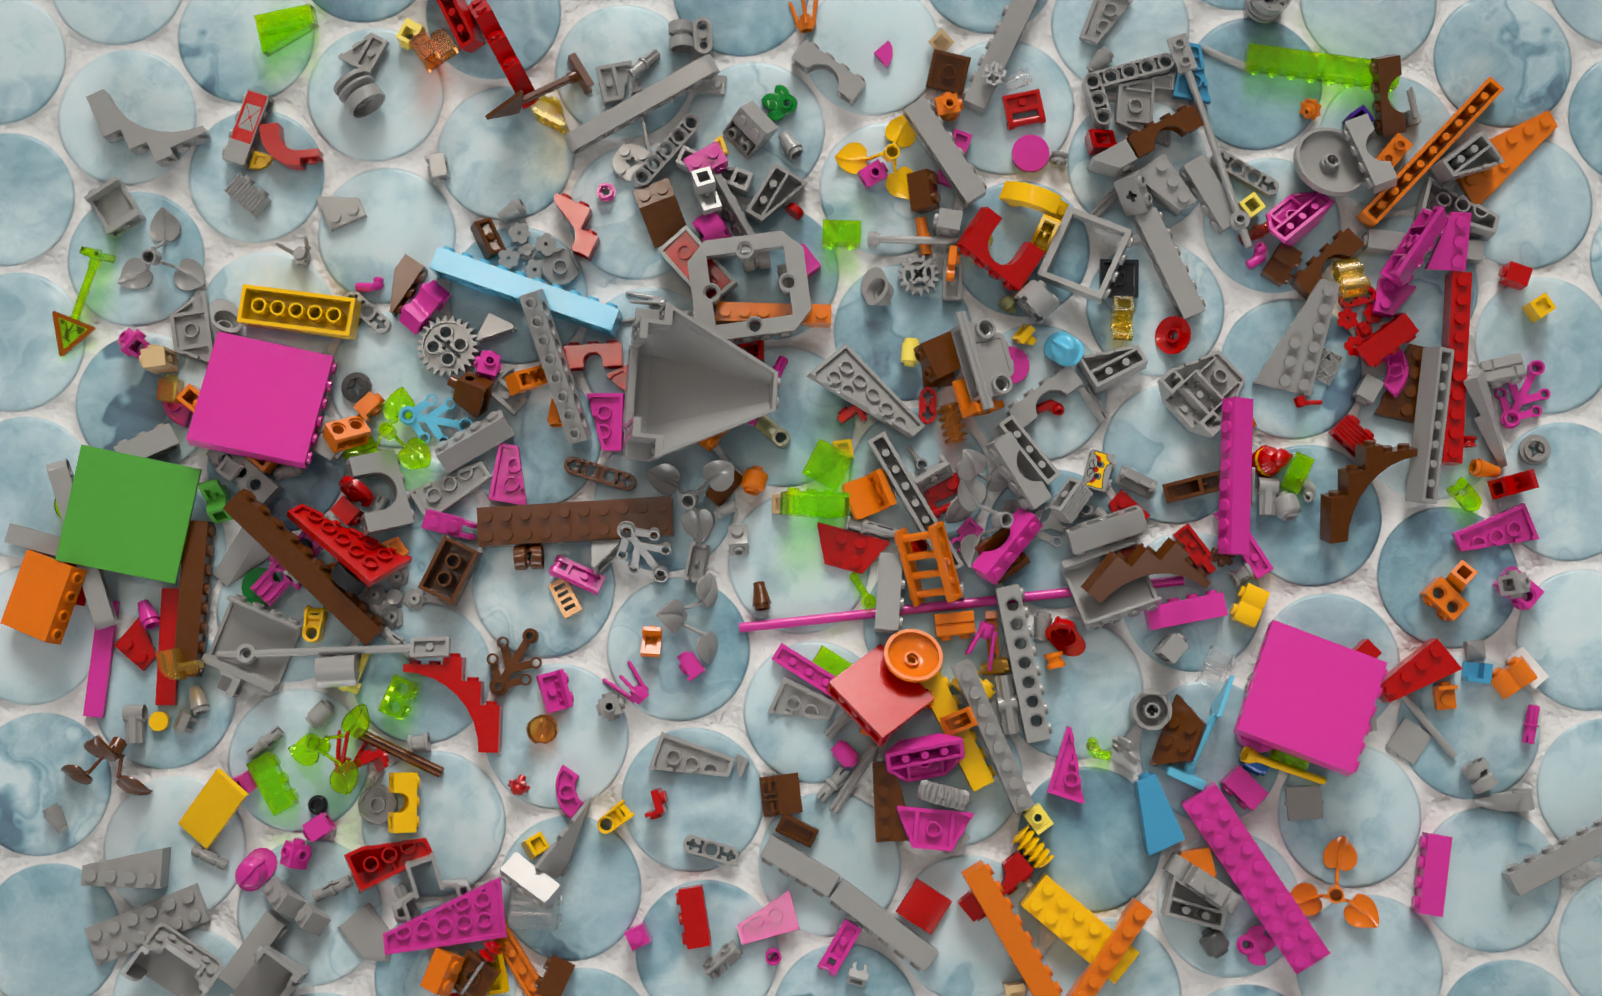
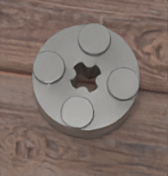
M1031 280L1014 298L1019 299L1016 302L1017 305L1029 318L1034 316L1036 318L1034 322L1041 324L1058 308L1060 300L1054 294L1051 295L1047 290L1048 286L1042 280L1038 282Z
M1142 691L1132 698L1129 705V715L1133 723L1139 728L1159 730L1171 719L1172 705L1167 697L1158 691ZM1149 707L1154 708V712H1151V714L1147 713Z

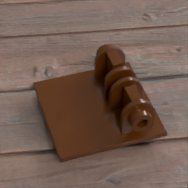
M798 773L759 777L764 817L782 815L783 812L787 814L803 812Z

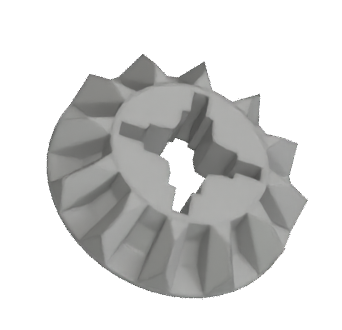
M1529 435L1519 444L1521 460L1527 462L1528 465H1541L1550 457V444L1540 435ZM1536 445V450L1539 453H1535L1532 456V451L1530 450V448Z

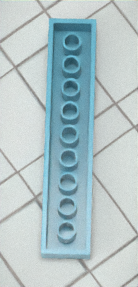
M437 246L429 267L437 277L521 305L519 296L543 288L553 317L616 338L623 319L620 310L617 308L618 306L613 303H600L598 298L593 296L583 297L580 292L575 290L565 291L562 286L554 283L552 286L545 284V280L534 277L533 280L528 278L527 274L523 272H510L509 268L503 265L496 267L491 265V262L480 258V261L473 259V256L468 253H455V250L448 246H444V248Z

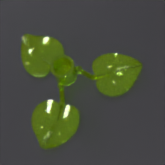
M404 387L395 390L384 403L383 414L385 418L394 421L383 422L379 425L376 444L374 438L370 436L368 444L346 449L343 453L345 459L379 452L376 447L380 445L381 439L384 438L385 440L395 439L404 447L399 451L398 458L401 465L405 468L416 470L430 465L431 452L425 441L413 437L409 439L406 445L398 438L397 429L393 426V424L400 420L399 412L403 407H415L413 399ZM407 412L406 418L411 419L412 413Z
M360 704L346 714L342 721V730L345 732L349 731L353 738L362 737L369 729L370 717L367 706ZM310 733L288 748L293 758L304 766H312L317 763L319 754L326 756L338 765V768H335L330 775L332 789L346 796L354 790L359 778L357 765L350 760L342 765L340 761L328 754L331 749L329 740L345 738V734L325 735L322 738Z

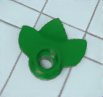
M776 85L774 93L766 94L761 99L762 104L770 109L767 116L773 122L780 121L786 114L793 113L798 105L796 98L790 95L789 89L783 85ZM790 101V104L785 106V103Z

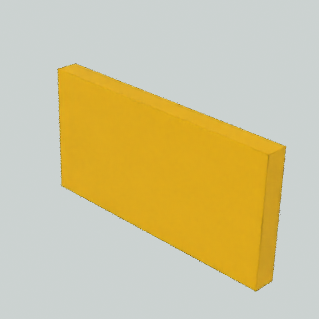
M219 768L213 773L178 824L205 849H208L246 799L248 793Z

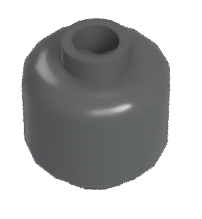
M1209 927L1201 932L1203 936L1200 938L1199 943L1209 957L1219 958L1229 951L1230 943L1223 931Z

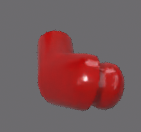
M1049 399L1037 404L1036 411L1038 414L1049 411L1057 416H1061L1064 413V407L1061 403Z

